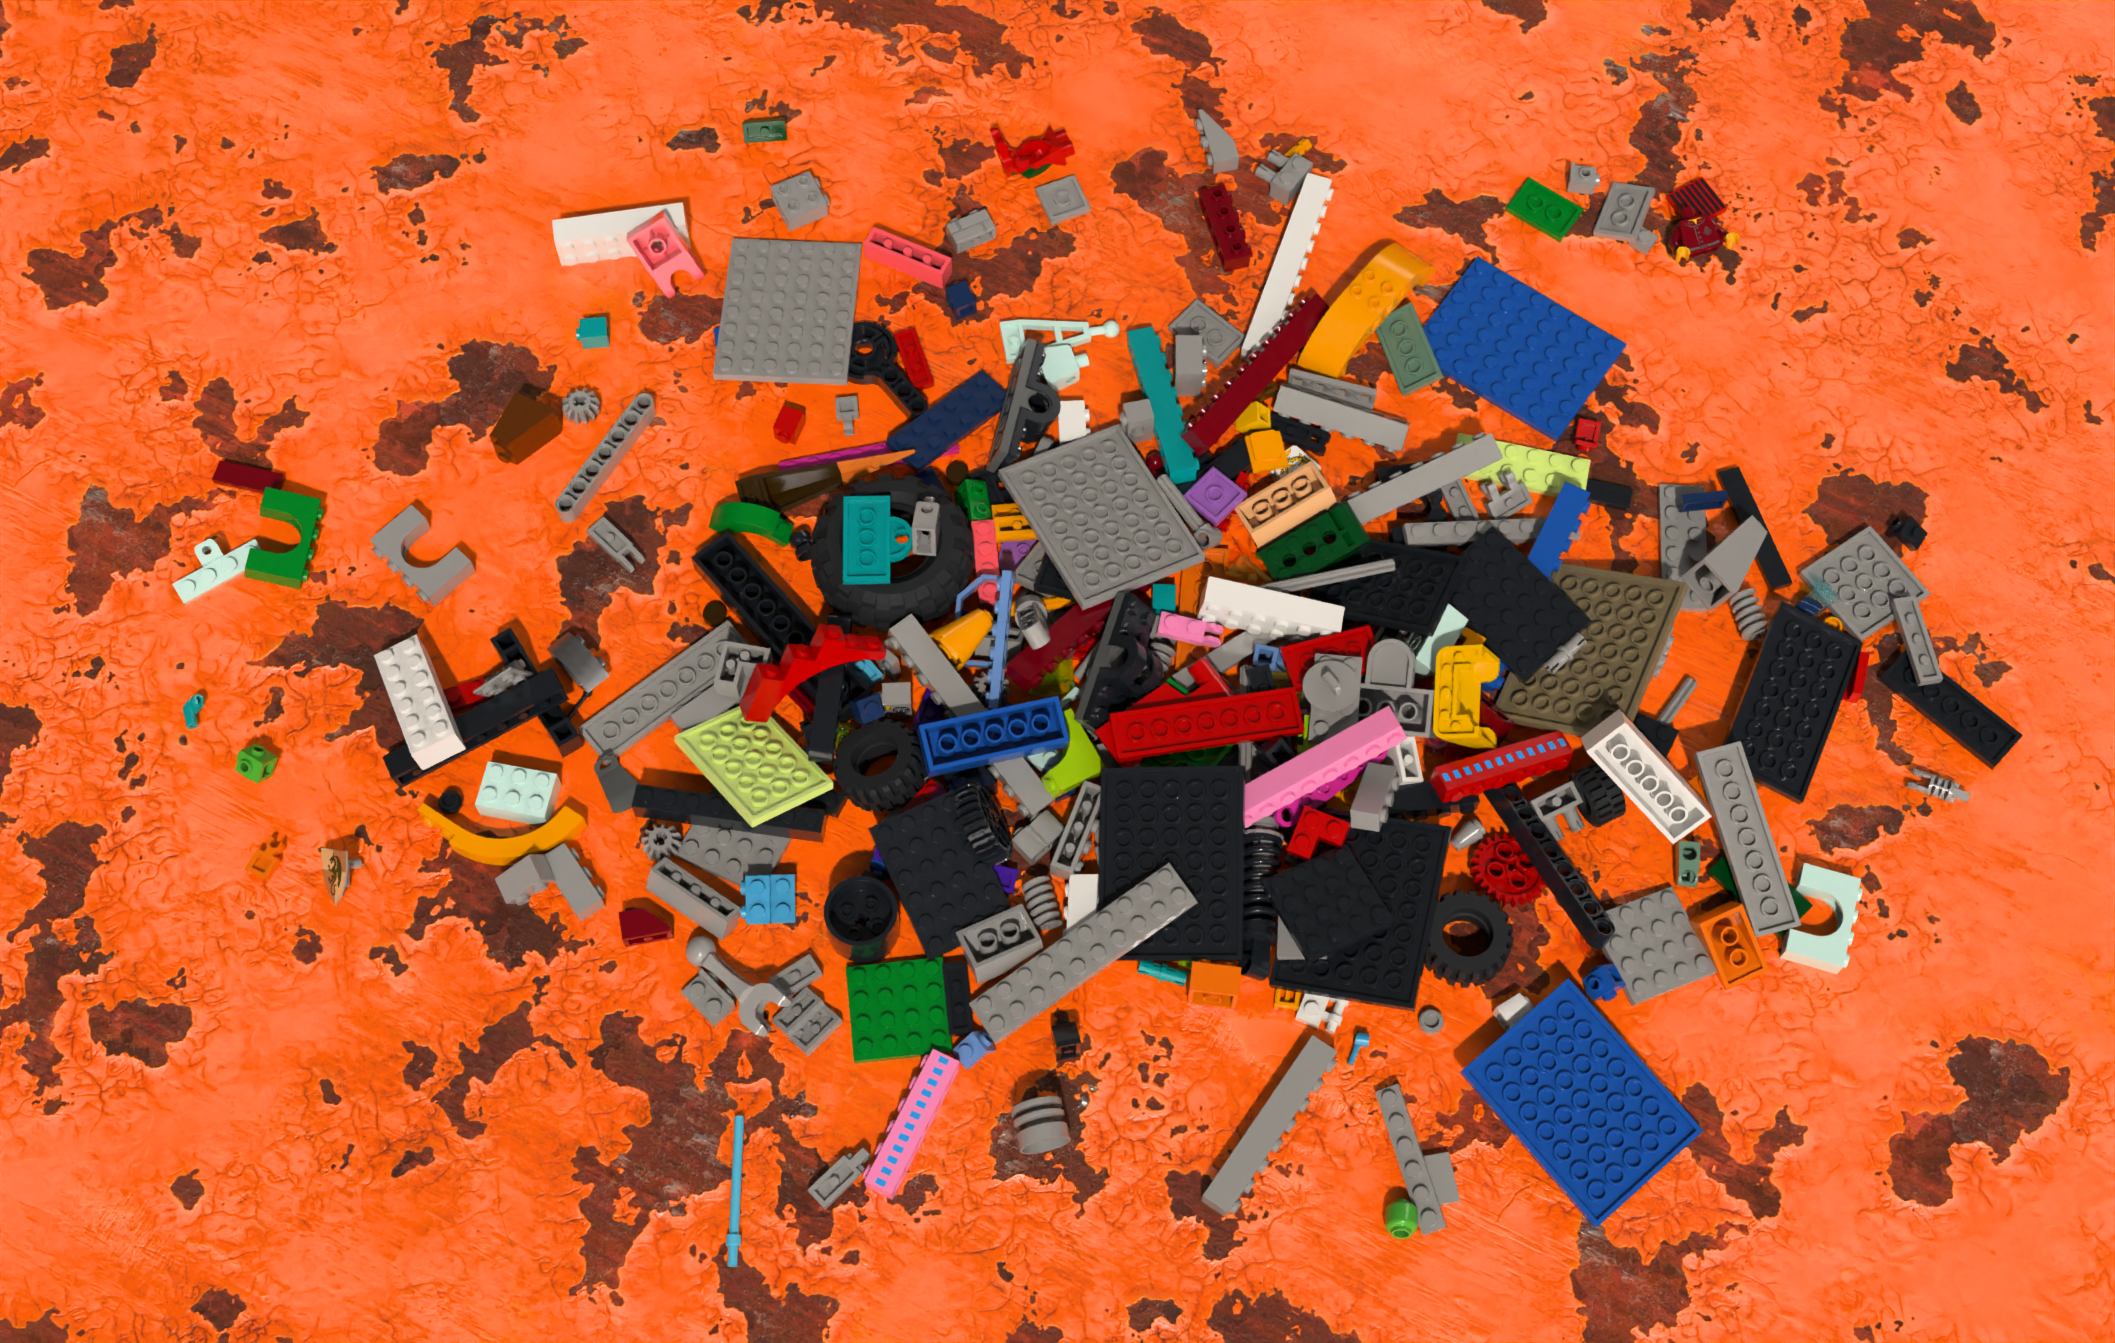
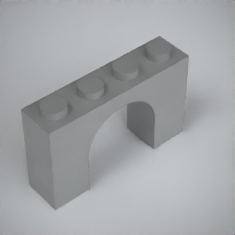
M410 505L369 539L373 546L371 551L378 559L384 558L387 561V567L394 574L398 572L402 576L401 580L408 588L414 587L417 590V596L424 603L428 601L432 606H436L476 571L472 562L457 547L433 566L416 568L406 562L408 549L431 529L427 519L413 505Z

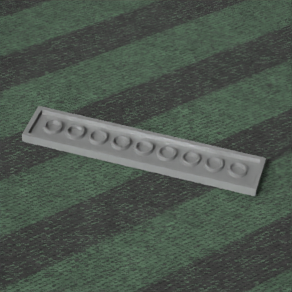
M1168 863L974 999L969 1005L997 1045L1198 902L1170 863Z

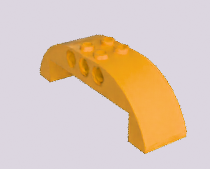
M1398 243L1387 246L1368 263L1326 312L1305 345L1297 362V367L1304 372L1341 380L1345 376L1347 363L1412 288L1416 284L1423 287L1435 274L1436 269Z

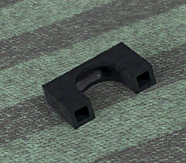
M1416 463L1377 468L1375 481H1381L1384 484L1390 481L1389 476L1399 471L1405 474L1411 471L1410 466ZM1441 489L1418 498L1428 510V517L1421 523L1447 521L1445 508L1442 509L1440 503L1442 502ZM1403 526L1391 528L1388 537L1389 542L1405 545L1402 531ZM1448 546L1419 548L1434 551H1446Z

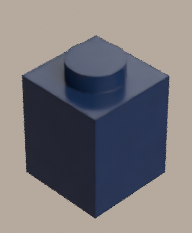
M868 693L849 700L856 723L866 724L885 716L877 693Z

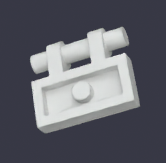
M1305 994L1295 1020L1318 1029L1322 1020L1328 1023L1325 1030L1328 1033L1334 1034L1337 1026L1341 1025L1343 1020L1341 1017L1342 1013L1350 1001ZM1329 1001L1336 1003L1332 1013L1325 1011Z

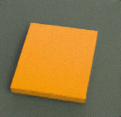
M1280 431L1254 432L1244 437L1253 473L1288 468L1289 465Z

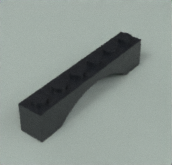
M511 628L490 639L505 667L515 659H522L526 665L524 670L533 673L527 680L538 674ZM559 705L537 716L563 758L583 747L579 734Z

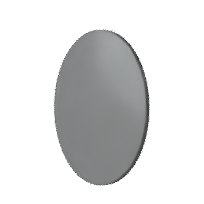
M1323 661L1315 664L1305 674L1302 685L1303 693L1308 702L1317 709L1327 712H1337L1348 708L1355 702L1360 691V682L1357 674L1348 665L1338 661Z

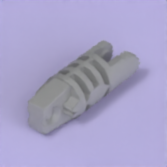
M1914 767L1912 768L1911 773L1913 775L1926 778L1927 780L1924 787L1914 782H1907V788L1953 803L1954 799L1968 802L1971 793L1958 789L1959 783Z

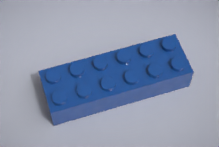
M1058 696L919 725L917 730L928 778L1063 749L1070 742Z

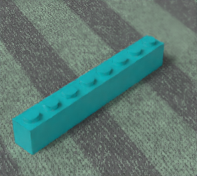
M1153 326L1127 331V347L1143 399L1150 400L1153 410V432L1165 472L1174 484L1196 480V471L1200 470L1197 457H1193L1192 452L1194 451L1180 437L1186 431L1184 426L1187 423L1186 421L1182 422V407L1175 400L1177 399V391L1175 386L1171 387L1170 384L1172 376L1170 369L1165 368L1164 351L1160 352L1161 341L1159 334L1155 335Z

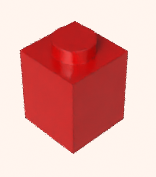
M783 405L773 426L775 438L782 443L796 445L806 423L804 412Z

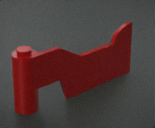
M1203 657L1195 662L1187 671L1198 684L1199 688L1185 696L1167 683H1164L1125 711L1234 696L1235 693L1209 660ZM1109 721L1095 730L1094 733L1117 761ZM1142 758L1117 761L1121 768H1132L1136 764L1140 765Z

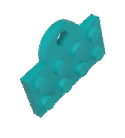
M843 496V585L891 584V562L904 559L913 549L911 526L905 520L891 516L890 496ZM900 535H905L909 539L905 543H898L896 538Z

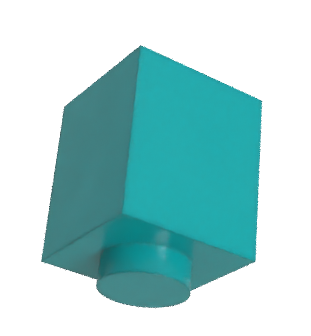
M606 317L579 319L580 328H576L577 341H581L583 349L610 347L609 326Z
M1153 584L1152 610L1159 616L1161 611L1175 614L1176 585Z

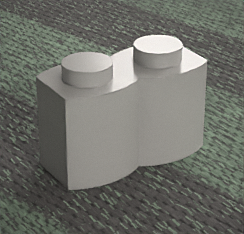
M1048 810L1043 813H1036L1031 818L1030 825L1025 828L1020 827L1012 835L1013 847L1030 865L1040 860L1060 842L1065 829Z

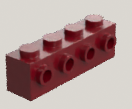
M1223 184L1200 190L1199 205L1225 273L1249 267L1250 258L1253 254L1251 246L1245 242V230L1238 223V211L1233 209L1231 192H1227Z

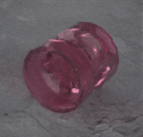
M1437 736L1436 739L1426 738L1424 742L1426 750L1433 755L1444 753L1449 744L1448 741H1444Z

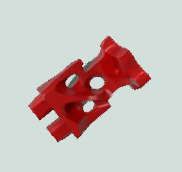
M1049 126L1040 138L1022 141L1023 144L1017 149H1012L1007 145L998 128L990 129L995 149L1007 178L1018 174L1027 179L1045 172L1052 164L1067 165L1065 158L1076 154L1065 129L1053 132L1051 126Z

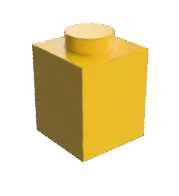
M1257 401L1252 402L1236 419V430L1245 435H1251L1254 432L1271 429L1270 409Z

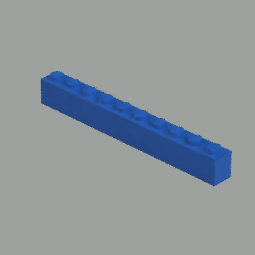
M1568 482L1564 483L1527 558L1552 583L1554 579L1550 577L1553 571H1559L1563 559H1560L1562 553H1567L1573 540L1569 538L1572 532L1577 534L1582 523L1579 518L1582 513L1587 514L1592 503L1588 501L1590 492ZM1500 662V671L1497 678L1492 682L1481 683V691L1493 695L1495 689L1500 690L1505 680L1502 674L1505 669L1509 670L1502 662Z

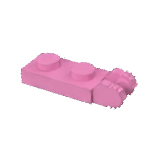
M1161 611L1156 635L1198 646L1205 645L1218 648L1221 646V640L1213 636H1204V633L1220 635L1224 629L1219 624L1206 623L1201 620Z

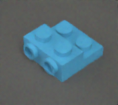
M795 874L746 875L745 880H741V895L746 897V905H741V919H746V924L796 923Z

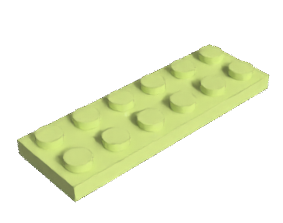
M1458 433L1456 444L1464 441L1465 445L1473 442L1472 437L1474 436ZM1496 441L1503 458L1463 477L1484 483L1489 482V484L1495 482L1496 485L1505 487L1497 475L1504 471H1507V473L1513 471L1517 483L1524 482L1528 492L1557 498L1565 482L1586 490L1591 460Z

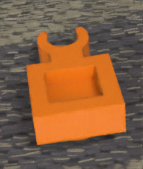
M273 837L269 838L265 851L257 849L245 870L268 882L280 864V860L276 856L285 849L284 843L280 842L278 847L272 848L276 840Z

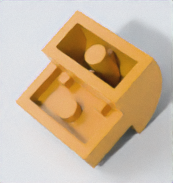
M1016 503L991 505L996 543L1038 540Z

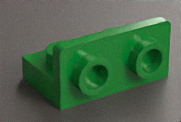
M965 479L954 491L955 503L961 507L967 517L971 530V521L992 520L986 482Z

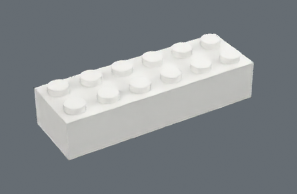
M683 202L552 220L554 243L561 266H573L586 262L595 263L608 259L617 260L630 256L637 257L626 241L627 233L663 210L688 247L691 248ZM654 241V244L661 246V241Z
M1209 576L1200 596L1196 619L1206 623L1221 624L1228 629L1247 630L1251 634L1268 633L1273 639H1287L1296 644L1341 632L1345 607Z
M414 635L375 654L374 658L409 751L420 768L425 770L465 750V745L428 651L418 636Z
M1620 709L1581 737L1586 752L1672 844H1675L1712 817L1706 802Z

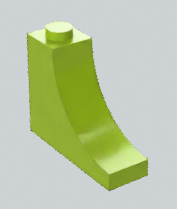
M1071 708L1063 712L1070 742L1066 748L1062 749L1057 765L1041 778L1045 790L1050 793L1053 799L1083 785L1084 780L1089 782L1098 778L1101 775V768H1106L1083 727L1074 720L1075 714Z

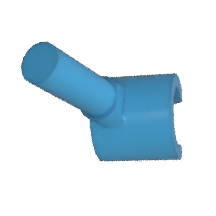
M1360 1032L1356 1035L1354 1047L1347 1064L1353 1066L1360 1046L1368 1048L1369 1034Z

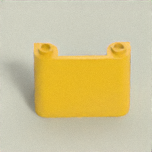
M1482 644L1446 646L1437 653L1433 732L1444 741L1481 751H1491L1497 747L1496 734L1490 728L1479 726L1481 683L1492 682L1497 678L1500 671V659Z

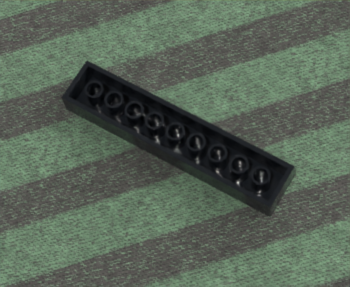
M728 531L691 557L694 570L762 646L771 648L772 657L778 663L781 661L787 644L810 646L816 632L814 625ZM848 663L839 728L854 717L849 700L873 693L872 689ZM820 672L798 685L814 704L816 702Z

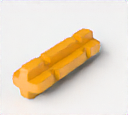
M1302 139L1298 146L1295 145L1284 156L1290 158L1295 152L1303 156L1305 152L1312 148L1310 140Z

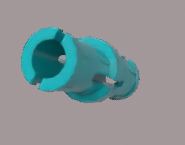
M1140 961L1137 972L1157 978L1160 982L1164 980L1183 987L1188 975V971L1167 966L1168 963L1163 962V964L1152 961Z

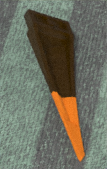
M916 450L756 474L737 480L735 484L741 502L760 505L783 514L916 453Z

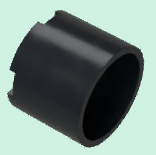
M856 876L840 882L829 893L824 905V919L830 943L836 953L856 964L875 963L889 955L900 936V920L895 896L888 886L872 877ZM864 921L866 926L862 927L860 922Z

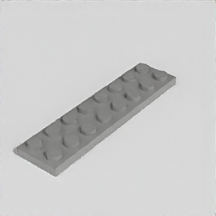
M727 620L577 728L579 733L600 758L608 754H612L616 758L670 720V715L673 714L677 707L686 705L692 701V698L697 693L704 692L711 687L715 679L724 641L748 644V642ZM611 760L604 761L605 765L607 766L611 763Z
M1741 741L1696 752L1693 755L1741 903L1756 938L1801 926Z

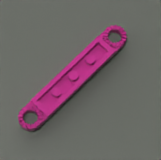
M1388 749L1377 757L1358 765L1355 769L1338 776L1335 780L1316 788L1313 792L1296 799L1293 803L1276 810L1273 813L1275 823L1282 827L1295 825L1299 821L1305 805L1313 809L1318 808L1363 775L1368 762L1378 764L1386 757ZM1285 808L1289 809L1291 818L1287 822L1281 817L1282 810Z

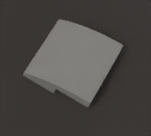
M807 986L793 999L792 1004L788 1008L784 1007L771 1020L808 1057L843 1023L842 1019L828 1008L823 1000Z

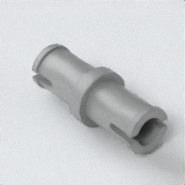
M1576 632L1568 642L1557 648L1558 651L1549 660L1543 663L1544 668L1548 666L1546 670L1554 675L1566 662L1573 660V655L1587 644L1586 639Z

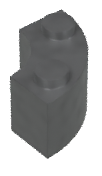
M567 632L548 647L547 651L559 667L574 680L578 687L589 693L610 676L605 670L607 665L599 656L597 658L594 657L585 647L587 644L580 635L574 636Z

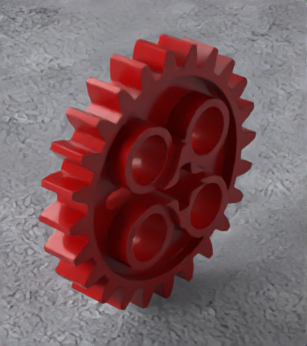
M1503 833L1501 839L1497 834H1494L1492 840L1487 837L1483 843L1480 842L1477 850L1472 855L1474 858L1470 862V865L1473 866L1470 874L1476 875L1473 883H1480L1477 890L1482 891L1485 889L1487 891L1486 895L1493 896V902L1498 901V899L1502 900L1503 907H1505L1507 902H1510L1512 908H1515L1518 902L1522 907L1527 901L1532 903L1535 897L1538 898L1546 886V883L1515 838L1512 836L1511 839H1508L1506 833Z

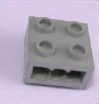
M810 171L770 187L772 200L789 232L829 216L827 208L830 206L826 194H821L820 183L817 178L812 177Z

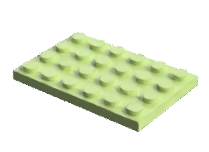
M740 706L674 736L675 744L752 828L833 789V781L815 762L808 761V755L771 716L767 723L745 721Z

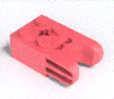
M664 210L627 233L626 241L667 298L675 296L676 287L671 280V275L675 271L685 270L695 280L705 277L701 264ZM654 241H661V246L654 244Z

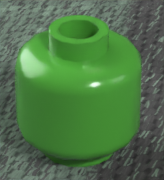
M1397 1199L1390 1203L1385 1209L1386 1230L1398 1239H1406L1414 1234L1418 1229V1209L1415 1205L1409 1203L1406 1199Z

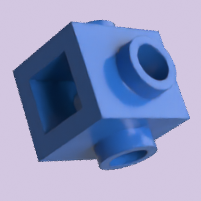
M1615 964L1597 965L1588 971L1589 975L1582 979L1585 991L1593 1001H1610L1617 996L1616 992L1626 985Z

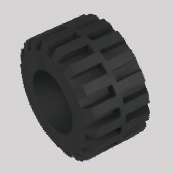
M1596 762L1569 776V781H1573L1583 801L1577 805V808L1592 826L1600 827L1624 815L1626 804L1622 789Z

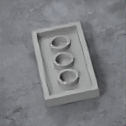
M1315 653L1314 665L1323 661L1342 662L1354 670L1361 685L1362 657ZM1360 691L1355 702L1341 711L1327 712L1311 705L1308 744L1318 745L1358 723Z

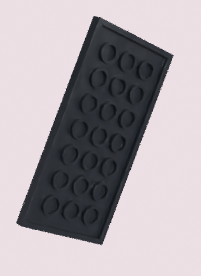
M1784 601L1777 604L1722 746L1741 741L1754 782L1797 804H1801L1805 799L1863 642Z

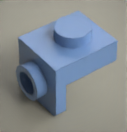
M973 1031L952 1051L964 1068L968 1070L986 1054L995 1052L996 1047L993 1045V1040L988 1033Z

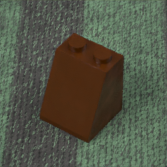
M515 392L489 436L498 459L504 463L511 462L518 465L561 434L562 427L555 408Z

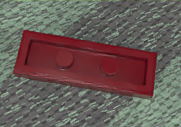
M221 460L212 478L215 484L264 494L265 487L281 490L285 480L284 474Z

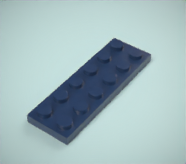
M982 370L887 439L886 446L893 453L916 450V453L901 460L917 474L1001 412L1006 391Z

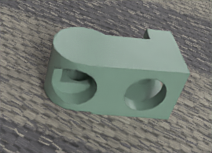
M1679 840L1674 845V880L1676 886L1696 888L1700 870V842Z

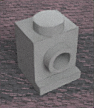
M1571 162L1567 177V192L1592 195L1594 188L1598 187L1600 182V174L1596 173V167L1576 165L1575 162Z

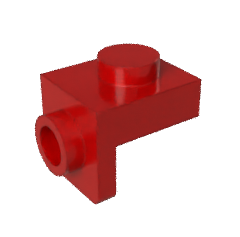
M1582 418L1578 419L1573 445L1578 446L1577 450L1591 452V449H1597L1601 422Z

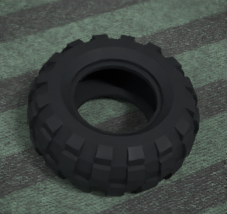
M892 473L877 475V479L868 482L862 479L851 484L848 487V491L843 495L841 493L836 495L825 507V514H823L822 518L819 517L812 532V546L810 548L811 567L817 588L821 590L825 602L836 613L840 612L841 614H851L853 616L852 623L861 628L869 626L875 628L876 632L888 633L890 628L911 613L919 624L924 627V623L930 620L935 622L947 614L952 603L957 601V595L968 587V581L973 573L975 560L973 533L970 531L968 519L961 507L957 504L954 505L947 493L936 485L928 486L924 484L923 479L906 475L905 478H895ZM843 496H890L891 516L905 520L911 528L916 502H923L925 497H934L937 503L940 504V529L936 556L927 555L924 562L913 572L891 578V584L843 585ZM922 531L924 535H929V531Z

